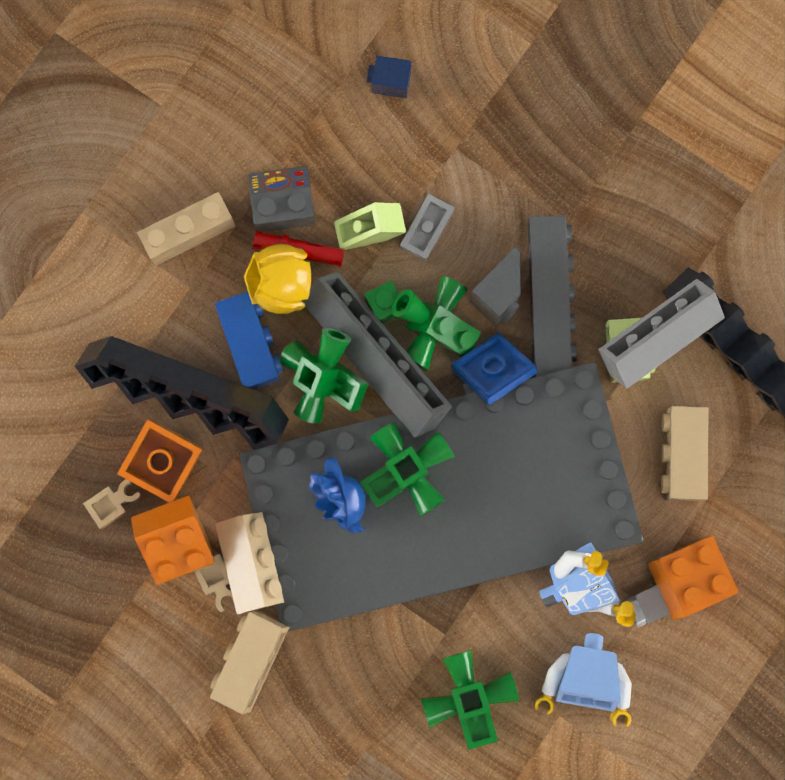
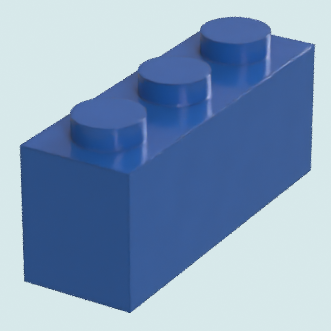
M249 292L216 302L215 306L242 385L256 390L281 381L278 373L283 372L279 356L278 354L272 356L268 346L274 343L268 326L262 327L259 316L264 315L262 307L252 304Z

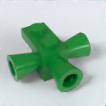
M446 276L440 277L434 304L421 301L412 290L405 289L396 296L391 308L394 316L408 321L405 328L418 335L406 352L417 366L424 371L429 369L435 343L441 344L459 357H462L473 350L481 333L451 313L468 288Z
M323 328L319 355H312L300 341L291 342L283 350L280 358L281 365L296 371L293 384L305 392L293 411L299 419L309 423H321L325 397L329 396L349 411H359L369 383L338 362L352 340L348 334L334 328Z
M396 422L386 425L369 438L390 459L385 462L386 465L360 481L377 509L407 489L410 491L419 517L446 501L425 479L429 476L426 468L455 457L439 431L417 452L414 451L412 446L406 449Z
M472 650L442 658L456 687L450 688L452 695L421 698L429 729L458 714L468 750L497 742L498 738L490 714L489 704L520 702L511 671L483 686L481 680H474Z

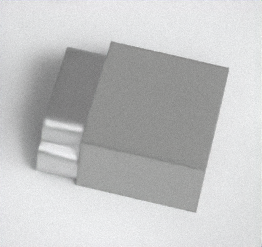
M654 585L625 599V601L631 602L634 606L633 612L636 614L635 623L638 628L670 614L658 585Z

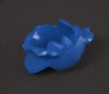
M330 457L324 463L325 475L320 473H312L310 475L311 482L308 488L317 497L314 506L316 509L325 512L324 520H337L338 525L343 530L347 529L350 533L363 532L365 529L361 526L359 520L366 509V493L356 478L342 475L338 461L334 457Z

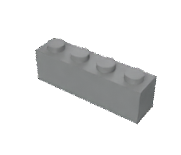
M696 279L598 350L609 374L627 389L725 317L715 291Z

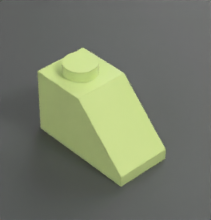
M374 202L334 221L339 247L345 248V250L385 242L406 233L400 203Z

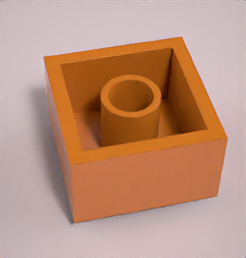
M150 418L144 424L117 474L170 503L178 497L204 447Z
M190 495L131 517L134 539L156 585L215 563L210 540Z
M713 535L695 541L647 563L672 620L688 617L739 593Z

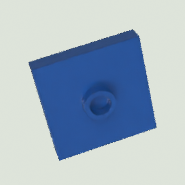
M500 333L492 336L451 364L452 371L488 405H491L537 374L536 365Z

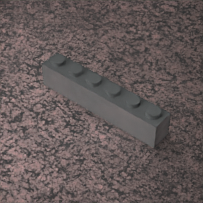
M566 215L530 216L528 220L532 361L537 367V374L533 378L572 368V362L577 361L576 343H571V332H575L576 318L575 313L570 314L569 303L574 302L575 292L574 284H569L568 272H573V254H568L567 243L572 242V225H566Z
M339 272L318 278L310 290L308 300H303L312 316L316 318L323 328H334L351 337L352 340L344 351L345 355L414 438L435 430L452 408L450 403Z

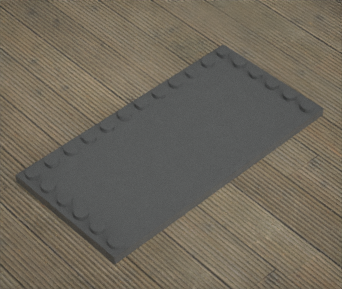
M596 362L528 379L491 405H488L476 393L449 399L447 401L452 408L435 430L417 438L413 437L395 414H390L277 443L257 450L239 453L253 513H263L279 582L282 587L284 603L275 605L279 622L290 627L289 632L556 564L566 551H576L590 542L595 550L600 553L644 542ZM392 422H396L406 449L412 446L414 451L417 452L439 431L455 455L454 458L426 468L429 476L425 479L446 501L419 517L409 489L377 509L362 486L363 491L366 493V509L359 523L365 531L357 532L356 534L350 533L347 529L343 530L338 525L337 520H324L325 512L316 509L314 505L317 497L308 488L312 473L325 475L324 463L330 457H334L338 461L342 475L354 477L359 482L386 465L385 462L390 459L369 438Z

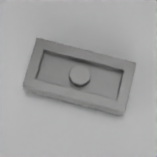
M428 194L402 240L400 248L426 262L451 218L455 207Z

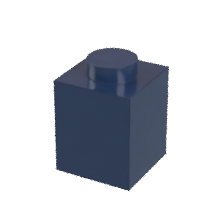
M376 55L375 65H369L367 83H372V93L407 98L412 61Z

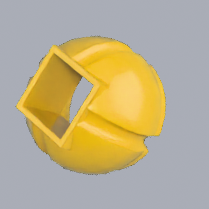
M277 244L266 247L260 252H254L244 275L252 304H257L266 311L275 314H288L300 311L305 307V303L301 300H308L311 268L310 262L303 261V259L307 258V254L303 249L295 248L288 244Z

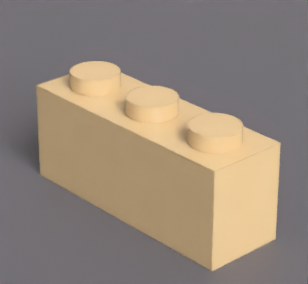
M217 192L138 231L137 234L149 258L157 266L235 227V224L220 193Z
M671 406L667 409V414L662 415L661 428L662 432H666V444H662L661 461L666 463V475L661 476V493H666L665 500L703 502L708 500L709 407Z
M263 513L245 514L216 523L215 526L236 613L242 614L284 603L282 587L279 582Z
M251 611L248 615L245 614L237 626L239 635L235 644L231 643L224 654L223 659L226 663L222 672L218 671L211 682L210 688L213 691L210 698L242 715L251 712L290 627L258 611Z

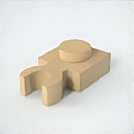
M127 479L122 481L118 491L115 493L108 486L83 503L99 529L102 530L127 513L123 504L126 502H137L142 497L140 492L135 493L133 496L126 494V488L132 484L131 481Z
M219 553L214 556V564L198 569L194 573L206 596L215 592V606L220 612H224L223 598L230 596L233 600L231 590L227 587L229 585L224 559Z

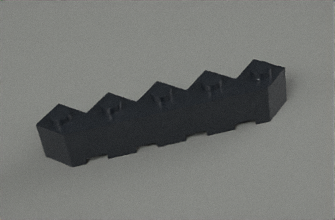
M688 267L663 293L668 300L696 279L714 290L712 287L714 282L705 272L698 273ZM718 298L725 318L699 337L712 350L714 348L719 350L726 357V364L742 380H748L757 389L756 395L772 411L777 410L785 418V362L777 356L774 350L775 343L768 335L764 333L759 335L749 329L743 319L745 313L734 302L729 304Z
M113 336L89 343L74 366L92 389L115 382L132 404L155 397L172 420L196 413L212 435L237 428L253 450L277 444L289 421V418L275 399L269 395Z

